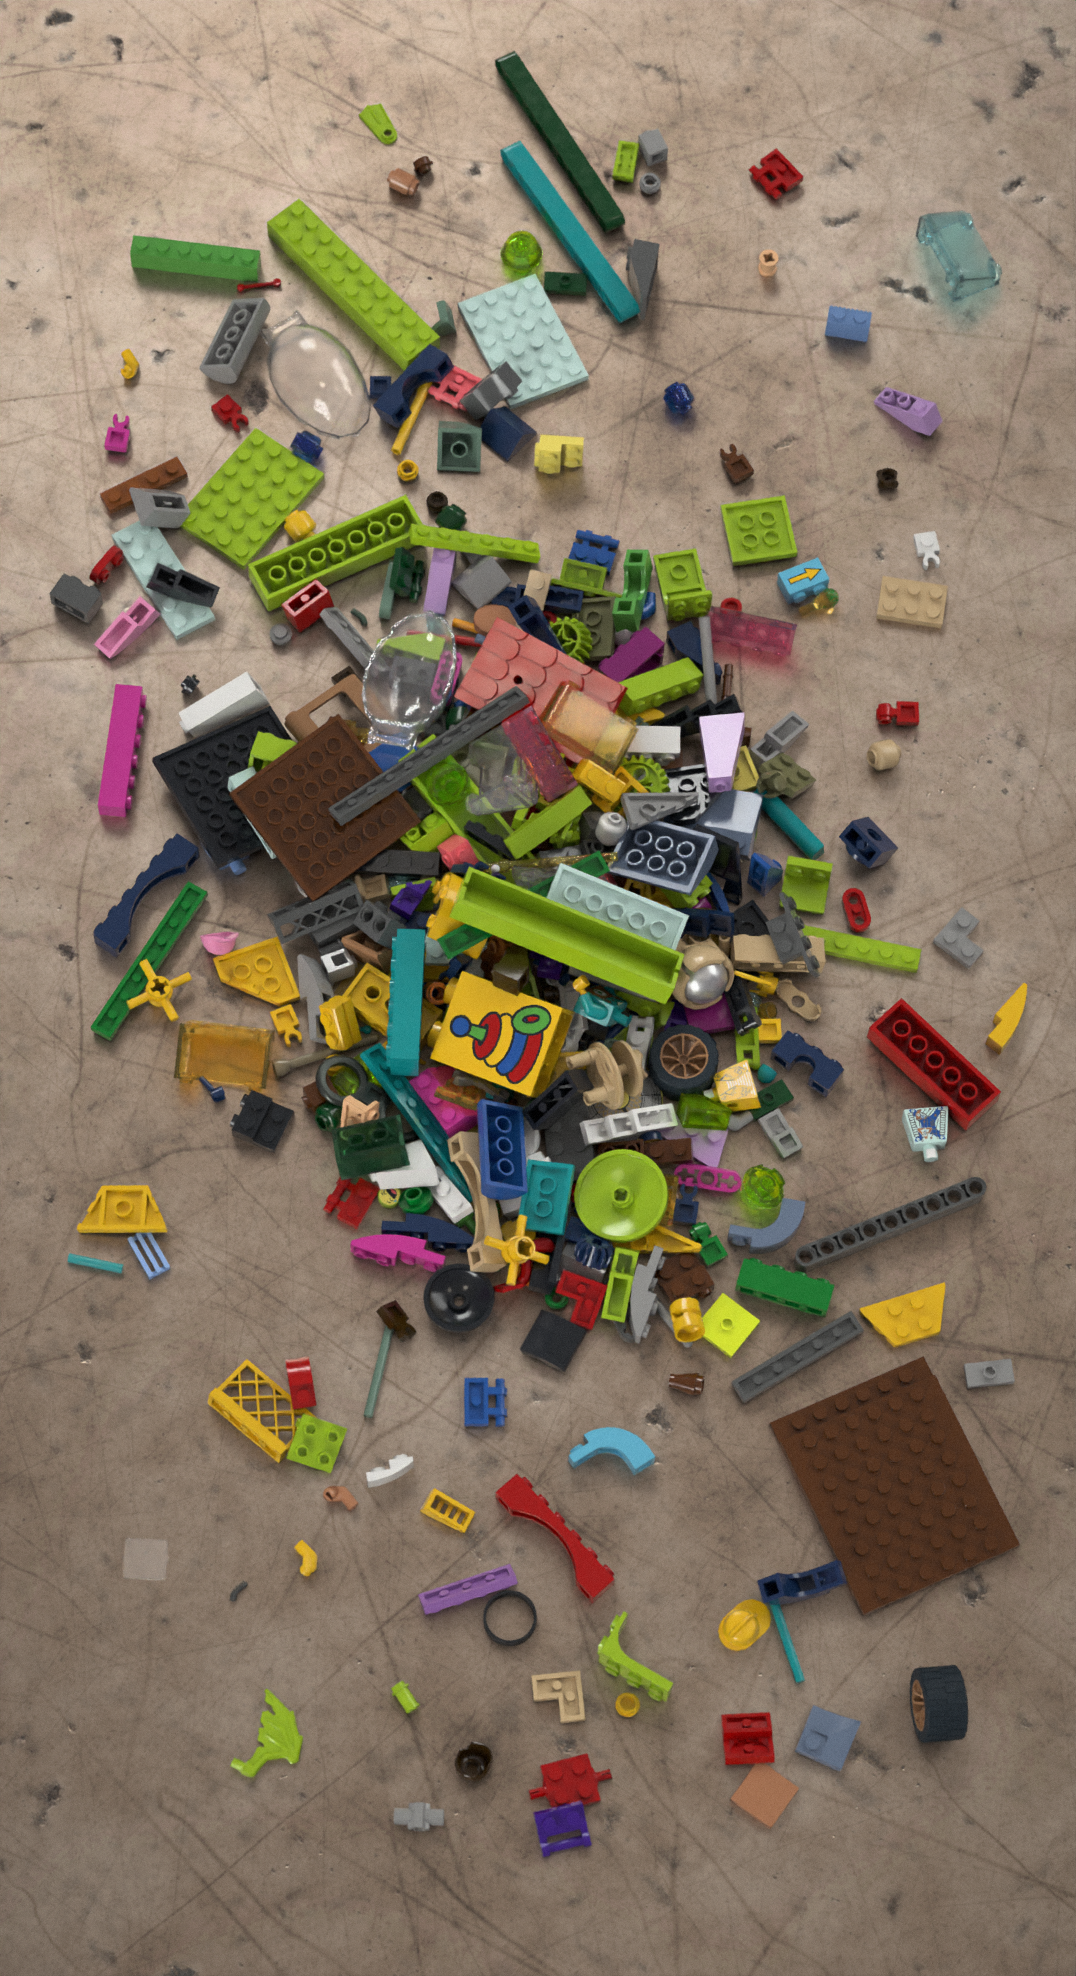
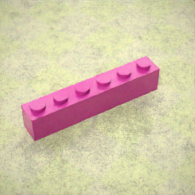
M115 685L98 799L99 815L126 817L127 809L132 808V796L129 795L130 789L135 787V776L132 774L133 768L137 769L138 755H135L136 748L140 749L141 735H138L139 728H143L144 715H141L142 708H146L147 695L143 694L142 686Z

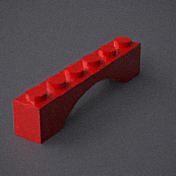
M518 1474L514 1475L496 1491V1500L511 1516L537 1522L560 1540L572 1560L577 1588L593 1604L614 1585L615 1579L613 1576L615 1574L606 1564L604 1566L600 1564L597 1560L598 1555L591 1547L586 1548L580 1542L582 1538L574 1529L570 1531L564 1525L566 1521L557 1511L555 1513L551 1511L548 1507L549 1502L543 1495H537L532 1490L533 1485L526 1477L521 1478Z

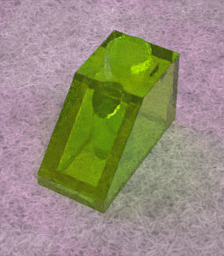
M681 1093L676 1114L683 1128L727 1131L732 1110L704 1095Z

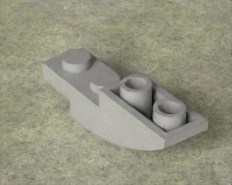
M300 954L297 955L300 999L306 1000L308 1005L310 1040L327 1044L324 1025L320 1021L319 1005L334 997L333 990L325 971L318 961Z
M654 1246L647 1267L637 1264L632 1283L630 1323L634 1340L639 1344L642 1337H647L651 1327L647 1322L650 1315L655 1316L659 1303L655 1302L657 1294L652 1293L658 1281L654 1277L657 1270H662L666 1257L662 1256L663 1248Z

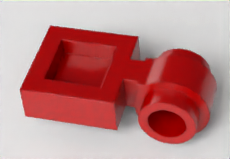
M896 701L895 708L891 707L889 703H881L876 709V719L882 725L890 724L896 718V725L918 726L919 702Z

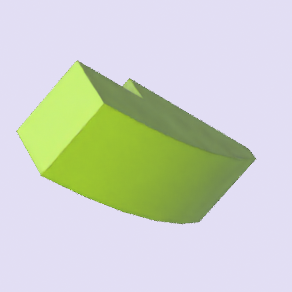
M616 1246L601 1318L625 1322L640 1250Z

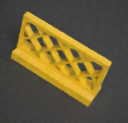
M248 1359L218 1388L215 1387L208 1397V1404L278 1463L285 1458L295 1436L297 1427L294 1425V1415H302L304 1413L316 1417L306 1408L293 1410L291 1395ZM246 1368L254 1374V1381H241V1373ZM268 1385L272 1389V1395L259 1396L258 1386ZM238 1386L239 1397H229L223 1391L227 1387ZM241 1386H255L256 1396H242ZM286 1400L290 1404V1410L277 1411L276 1401ZM256 1401L257 1412L245 1411L242 1402ZM259 1401H273V1411H260ZM274 1416V1427H264L260 1422V1417ZM277 1416H291V1426H278ZM292 1431V1439L285 1444L278 1438V1432Z

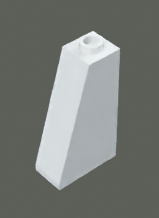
M245 672L180 711L178 714L182 720L179 723L185 733L189 732L194 737H197L268 705L269 701L261 686L248 672Z

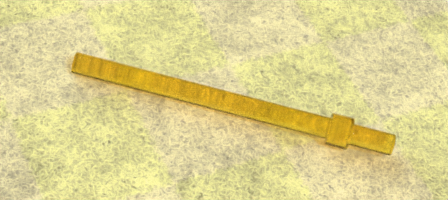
M618 852L601 853L605 862L619 860ZM592 854L514 861L499 859V862L485 863L489 866V869H485L483 872H492L491 867L494 864L500 867V873H508L510 870L553 867L559 866L560 863L573 865Z

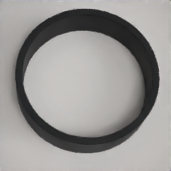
M513 1590L502 1591L495 1594L486 1604L483 1614L484 1628L488 1636L496 1643L503 1646L520 1645L527 1641L535 1630L537 1622L536 1608L525 1594ZM513 1596L520 1598L530 1606L533 1612L534 1622L532 1628L520 1639H501L494 1635L487 1625L486 1615L489 1607L502 1597Z

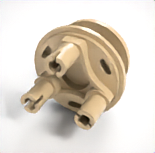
M623 1040L614 1042L611 1052L604 1044L595 1042L584 1052L566 1058V1063L570 1070L586 1066L588 1078L594 1086L592 1090L583 1092V1099L587 1106L601 1102L609 1109H618L623 1104L624 1091L631 1097L640 1095L643 1090V1080L648 1076L642 1067V1052L638 1049L633 1050Z

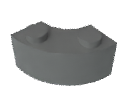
M505 361L478 382L459 401L475 420L482 416L486 418L489 411L494 409L505 397L511 398L519 391L517 387L522 380Z

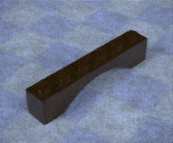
M515 943L511 948L508 947L499 963L496 962L492 968L493 986L518 996L529 982L528 959L532 950Z

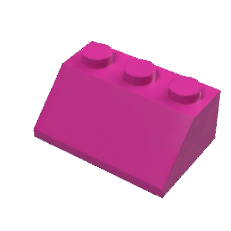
M449 1065L427 1068L419 1076L410 1080L409 1083L449 1138L460 1131L467 1132L478 1124L477 1104L480 1100L469 1086H457L452 1083L454 1080L452 1075L455 1068Z

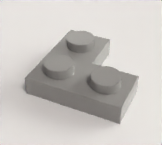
M962 907L933 941L934 944L968 970L984 951L967 938L977 927L979 920Z

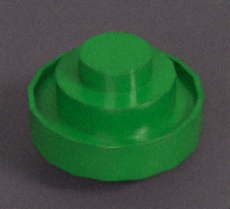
M426 1186L410 1187L403 1191L398 1200L401 1211L404 1214H423L429 1210L434 1201L430 1189Z

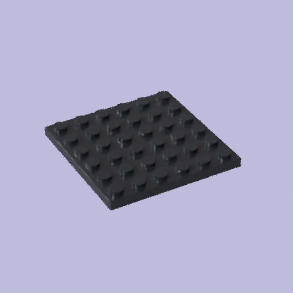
M271 706L157 755L152 759V763L218 869L265 848L243 812L230 797V791L227 787L230 776L248 769L250 753L258 731L271 733L275 737L284 740H292Z

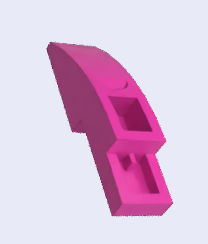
M390 1234L372 1235L354 1239L350 1244L351 1252L356 1257L375 1259L378 1264L383 1266H389V1264L395 1266L398 1258H401V1261L406 1264L414 1265L416 1263L422 1265L428 1271L436 1272L446 1264V1256L426 1250V1240L415 1237Z

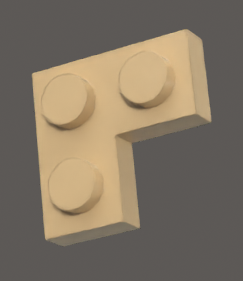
M580 1671L531 1675L534 1702L558 1699L561 1723L585 1721Z

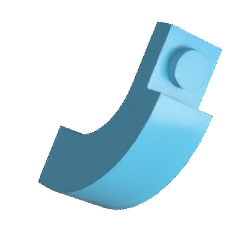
M613 1427L599 1428L584 1434L583 1442L585 1445L579 1444L571 1449V1454H569L568 1462L574 1469L598 1454L611 1453L622 1458L634 1475L655 1462V1455L641 1438L627 1430Z

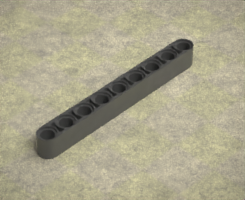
M971 1177L803 1245L796 1251L794 1267L803 1273L813 1271L978 1204L986 1192V1183L980 1177ZM976 1187L980 1193L973 1194L969 1188ZM956 1196L959 1202H951L948 1197ZM934 1204L938 1210L931 1211L927 1208V1205ZM914 1213L917 1218L911 1220L907 1218L906 1214ZM891 1221L896 1225V1227L888 1228L886 1227L885 1222ZM871 1230L875 1235L867 1237L863 1231ZM848 1238L851 1239L854 1244L848 1246L845 1245L842 1242V1240ZM828 1247L832 1250V1253L824 1254L821 1248ZM808 1256L811 1261L803 1263L799 1257Z

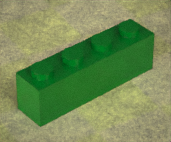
M744 1258L735 1287L736 1292L820 1317H826L835 1286L830 1284V1281L823 1278H817V1280L809 1278L807 1274L799 1271L789 1272L779 1265L769 1266L762 1264L763 1262L756 1258Z

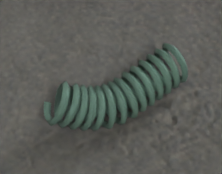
M353 608L350 613L360 619L361 625L367 626L368 622L364 614Z

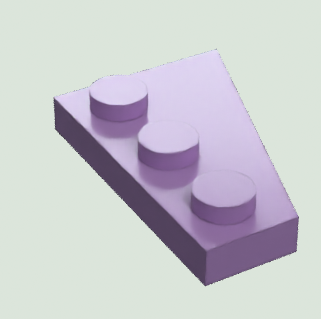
M675 1114L678 1126L659 1131L662 1134L663 1140L691 1138L693 1141V1160L705 1166L718 1168L728 1129Z

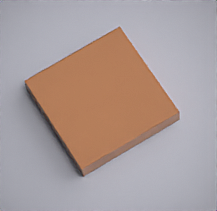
M756 1763L730 1801L771 1830L799 1788L767 1764Z

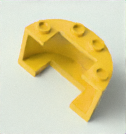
M449 872L443 876L441 881L437 880L432 888V893H434L433 903L437 904L440 900V906L436 914H431L426 923V926L429 927L427 937L437 941L438 938L465 924L449 917L463 880L462 877ZM487 939L461 953L477 960Z

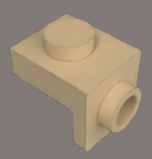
M385 874L363 880L360 875L355 876V884L363 903L366 900L376 902L390 898L388 877Z

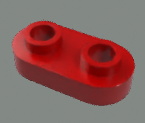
M115 545L112 546L94 566L89 579L97 585L105 583L109 579L111 571L115 567H119L123 562V550Z
M857 888L847 889L842 897V906L848 926L854 932H865L870 927L871 915L864 893ZM855 900L857 903L851 904L849 901ZM861 920L863 924L858 925L855 921Z

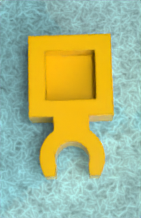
M291 1004L270 1012V1017L278 1035L285 1033L284 1039L287 1047H291L289 1040L291 1037H296L299 1043L302 1042V1035L296 1030V1028L300 1027V1023Z

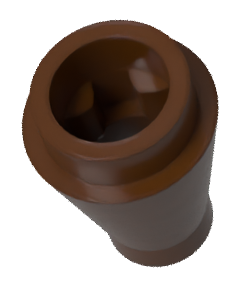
M699 1373L670 1374L669 1388H674L696 1396V1394L702 1395L705 1377L700 1376Z

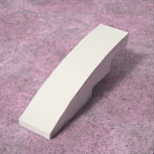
M672 1103L632 1109L629 1112L607 1115L604 1118L579 1123L585 1146L634 1137L646 1132L660 1131L678 1126Z

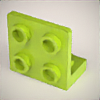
M788 856L782 892L788 897H793L797 905L795 910L820 915L824 914L833 863ZM780 899L779 907L784 908Z

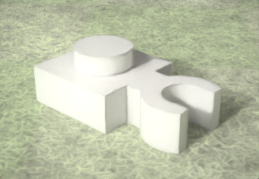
M936 532L914 534L913 541L917 557L924 556L923 569H928L929 561L935 564V568H938L940 559L936 554H939L940 548Z

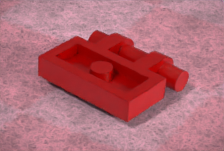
M777 148L760 159L762 168L758 169L753 165L749 169L753 179L757 183L760 182L765 187V192L768 195H772L776 200L782 196L778 188L782 186L788 192L801 183L804 177ZM770 174L775 180L771 182L766 176Z
M346 1170L344 1175L340 1176L337 1180V1186L333 1193L328 1195L327 1203L323 1210L331 1214L334 1208L339 1209L340 1212L337 1215V1219L358 1230L376 1200L380 1188L361 1177L356 1185L351 1183L350 1181L354 1174ZM346 1190L350 1192V1195L346 1202H343L340 1198Z

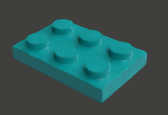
M528 1159L526 1168L528 1192L522 1195L519 1215L528 1217L525 1231L564 1235L575 1166L573 1164Z

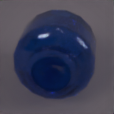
M677 381L664 390L663 400L673 414L680 412L684 415L693 409L691 404L695 401V397L686 383H679Z
M303 430L301 433L297 432L290 445L292 454L308 463L313 458L318 460L324 449L320 446L321 438L307 430Z

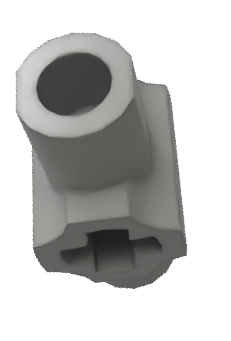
M423 1802L409 1803V1808H394V1825H408V1830L413 1831L429 1830L430 1825L444 1826V1809H430V1804Z

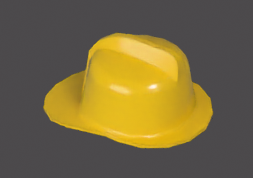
M750 1599L744 1600L734 1607L719 1624V1639L723 1645L731 1650L740 1651L750 1647L770 1626L771 1615L767 1606L758 1600Z

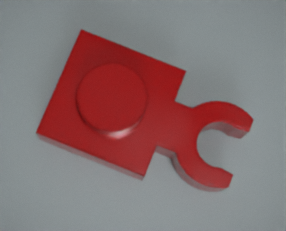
M228 394L211 406L212 412L225 425L229 422L232 423L234 431L240 432V427L237 424L239 422H243L246 426L249 425L248 418L241 414L242 408Z

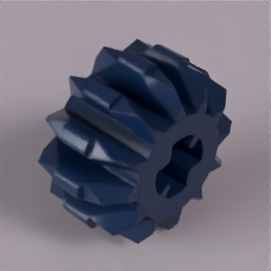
M589 1233L580 1236L575 1244L573 1255L576 1257V1261L582 1263L583 1266L601 1270L602 1268H608L611 1260H613L615 1248L612 1246V1242Z

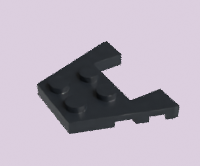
M697 824L692 830L715 836L719 849L708 872L726 880L723 888L726 900L739 905L743 899L739 842Z

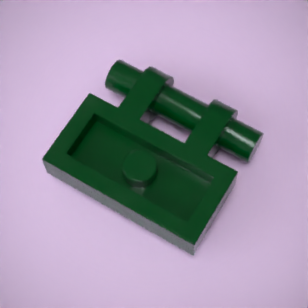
M404 547L395 548L389 587L401 597L409 596L410 594L409 601L412 603H417L422 593L421 580L425 575V569H423L424 561L417 560L415 562V556Z

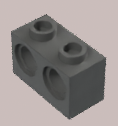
M366 900L353 924L378 944L392 949V937H397V929H405L407 926L399 921L401 917L390 910L388 912L389 907L382 902L376 901V903Z

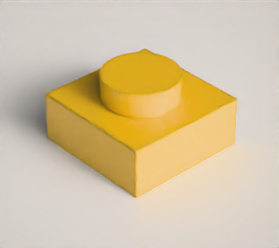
M761 1019L762 1025L758 1027L759 1044L778 1043L782 1038L781 1019Z

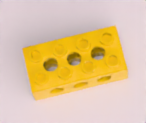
M366 963L342 996L351 997L356 1018L387 1037L391 977ZM424 998L422 1003L420 1052L428 1041V1036L436 1021L443 1022V1010L429 1003Z

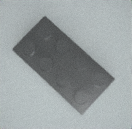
M583 1098L551 1128L544 1129L547 1157L549 1156L551 1162L573 1164L575 1166L573 1183L577 1182L582 1170L595 1158L594 1145L585 1146L579 1124L583 1121L591 1120L589 1106L585 1104Z

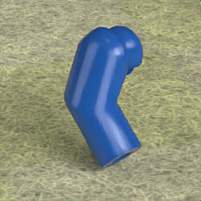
M647 592L641 617L642 620L654 615L656 611V594L654 592Z

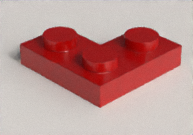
M562 1269L555 1292L576 1299L569 1321L592 1330L608 1285Z

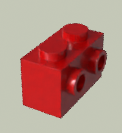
M317 579L281 604L287 620L299 632H302L321 617L319 614L324 608L335 607L329 591Z

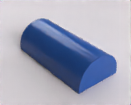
M481 1099L477 1104L481 1193L485 1197L495 1200H509L521 1197L528 1192L523 1107Z

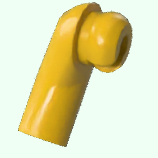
M301 1540L294 1549L303 1557V1565L300 1567L301 1574L310 1576L317 1569V1554Z

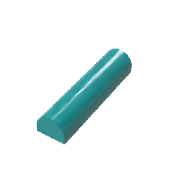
M778 796L775 798L763 797L761 808L810 860H816L824 854V844Z

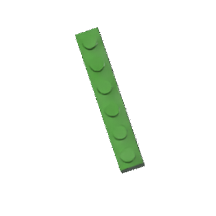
M133 235L130 250L132 267L258 282L261 269L260 250Z

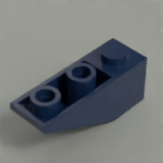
M691 621L667 631L666 643L675 658L679 661L689 657L703 674L701 637L698 627L694 628ZM714 662L715 684L719 685L723 671L719 663Z

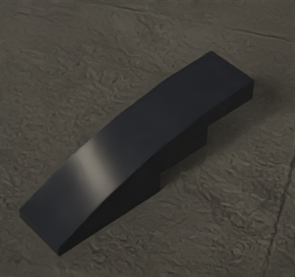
M732 694L716 704L710 699L692 710L687 704L649 726L680 727V738L700 733L699 717L743 713L738 698L735 694Z

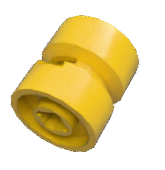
M690 1297L681 1298L670 1305L669 1311L673 1322L674 1335L678 1341L693 1342L705 1334L698 1300Z

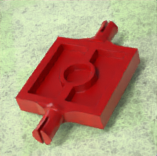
M588 1753L540 1765L543 1785L528 1791L531 1800L545 1796L551 1808L582 1801L583 1807L601 1803L598 1782L612 1779L610 1769L595 1772L591 1766Z

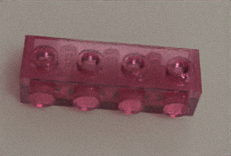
M716 606L710 607L708 617H710L712 642L725 641L730 642V645L735 647H742L744 645L758 652L766 650L773 652L776 656H790L797 624Z
M532 705L501 723L506 736L511 739L518 756L524 761L528 773L534 778L541 795L545 797L547 802L552 801L578 785Z

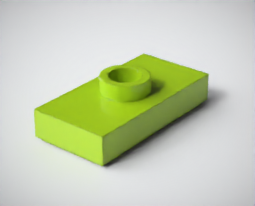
M619 140L612 180L633 183L640 143Z

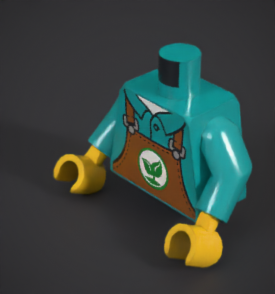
M581 975L574 980L573 988L580 993L573 1009L574 1012L606 1027L617 1023L624 1027L630 1024L633 1015L625 1011L627 1001L616 995L614 989L602 985L585 989L590 985L585 975Z

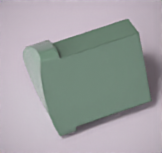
M445 300L437 302L440 321L432 329L439 336L456 333L451 308Z

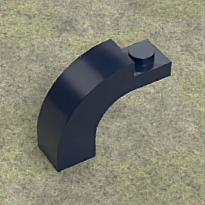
M839 1560L800 1573H776L757 1580L763 1604L767 1605L790 1604L816 1598L830 1593V1590L847 1584L843 1567Z

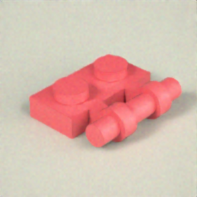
M454 366L441 382H436L440 384V387L436 388L431 385L428 393L435 396L436 400L440 402L443 400L451 404L452 408L461 409L466 412L467 409L459 400L482 379ZM448 389L456 392L457 395L453 396L446 392Z

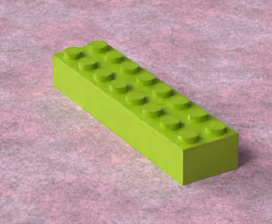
M405 494L248 564L249 578L269 612L282 606V603L315 579L325 587L394 556L395 548L404 547L408 550L417 546L410 543L411 523L418 525L423 523Z

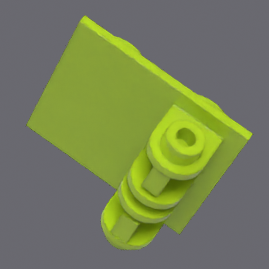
M303 1413L302 1417L296 1421L295 1427H297L286 1459L331 1473L347 1428Z

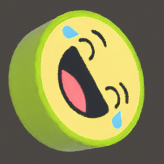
M399 1188L379 1190L378 1201L384 1208H395L399 1205L398 1200L401 1191Z

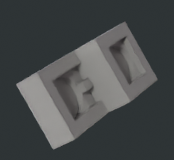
M779 1108L757 1120L782 1158L803 1148L794 1129L789 1127Z

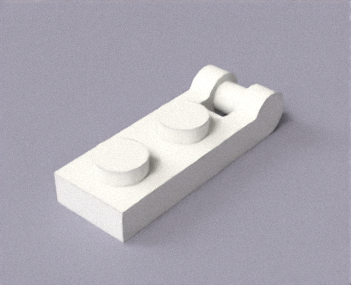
M633 1016L629 1024L626 1042L633 1050L638 1049L642 1052V1067L646 1071L654 1030V1017L643 1019ZM638 1027L645 1028L644 1032L637 1031Z
M437 1166L436 1171L440 1184L426 1187L430 1189L435 1202L455 1224L474 1211L472 1205L445 1175L441 1167Z

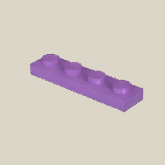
M508 1564L418 1594L425 1614L439 1612L453 1605L463 1604L465 1601L477 1597H484L497 1590L508 1589L512 1585L518 1584L511 1565Z

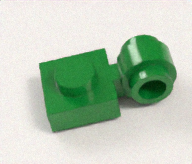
M699 1222L691 1226L692 1229L688 1231L694 1242L699 1241L702 1245V1249L698 1253L707 1268L728 1257L717 1235L709 1239V1235L712 1233L706 1222Z

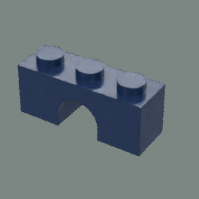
M789 1030L771 1052L770 1059L788 1072L797 1063L809 1064L813 1069V1073L809 1077L808 1085L826 1098L841 1080L844 1073V1068H842V1065L837 1060L829 1059L823 1055L821 1049L816 1046H810L801 1035L792 1033Z

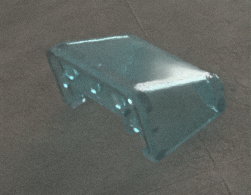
M963 210L927 213L919 217L916 237L920 244L924 242L926 246H931L946 273L945 280L947 283L950 282L953 289L949 291L953 302L999 284L1002 269L998 263H995L975 228L970 213Z

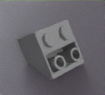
M133 487L129 489L141 526L179 528L190 515L186 498L182 494L169 490Z

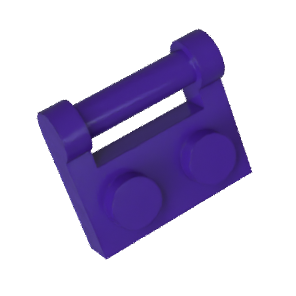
M582 1801L533 1812L543 1857L551 1856L550 1853L581 1845L584 1847L592 1846ZM580 1829V1836L551 1843L547 1841L549 1836Z

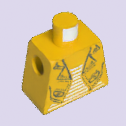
M747 1060L716 1073L714 1077L716 1087L703 1091L706 1103L710 1104L720 1101L724 1112L761 1108Z

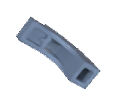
M782 1198L779 1216L773 1224L762 1229L730 1224L727 1241H732L733 1244L738 1246L749 1244L750 1254H765L776 1251L789 1243L796 1235L802 1221L805 1202Z

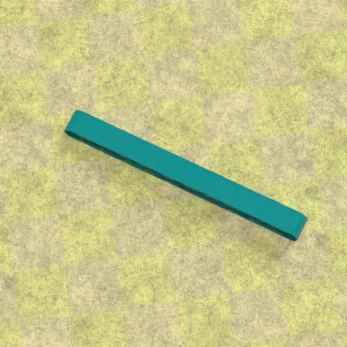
M519 140L501 149L500 155L505 165L581 271L587 273V279L617 321L622 323L639 314L638 303L523 143Z

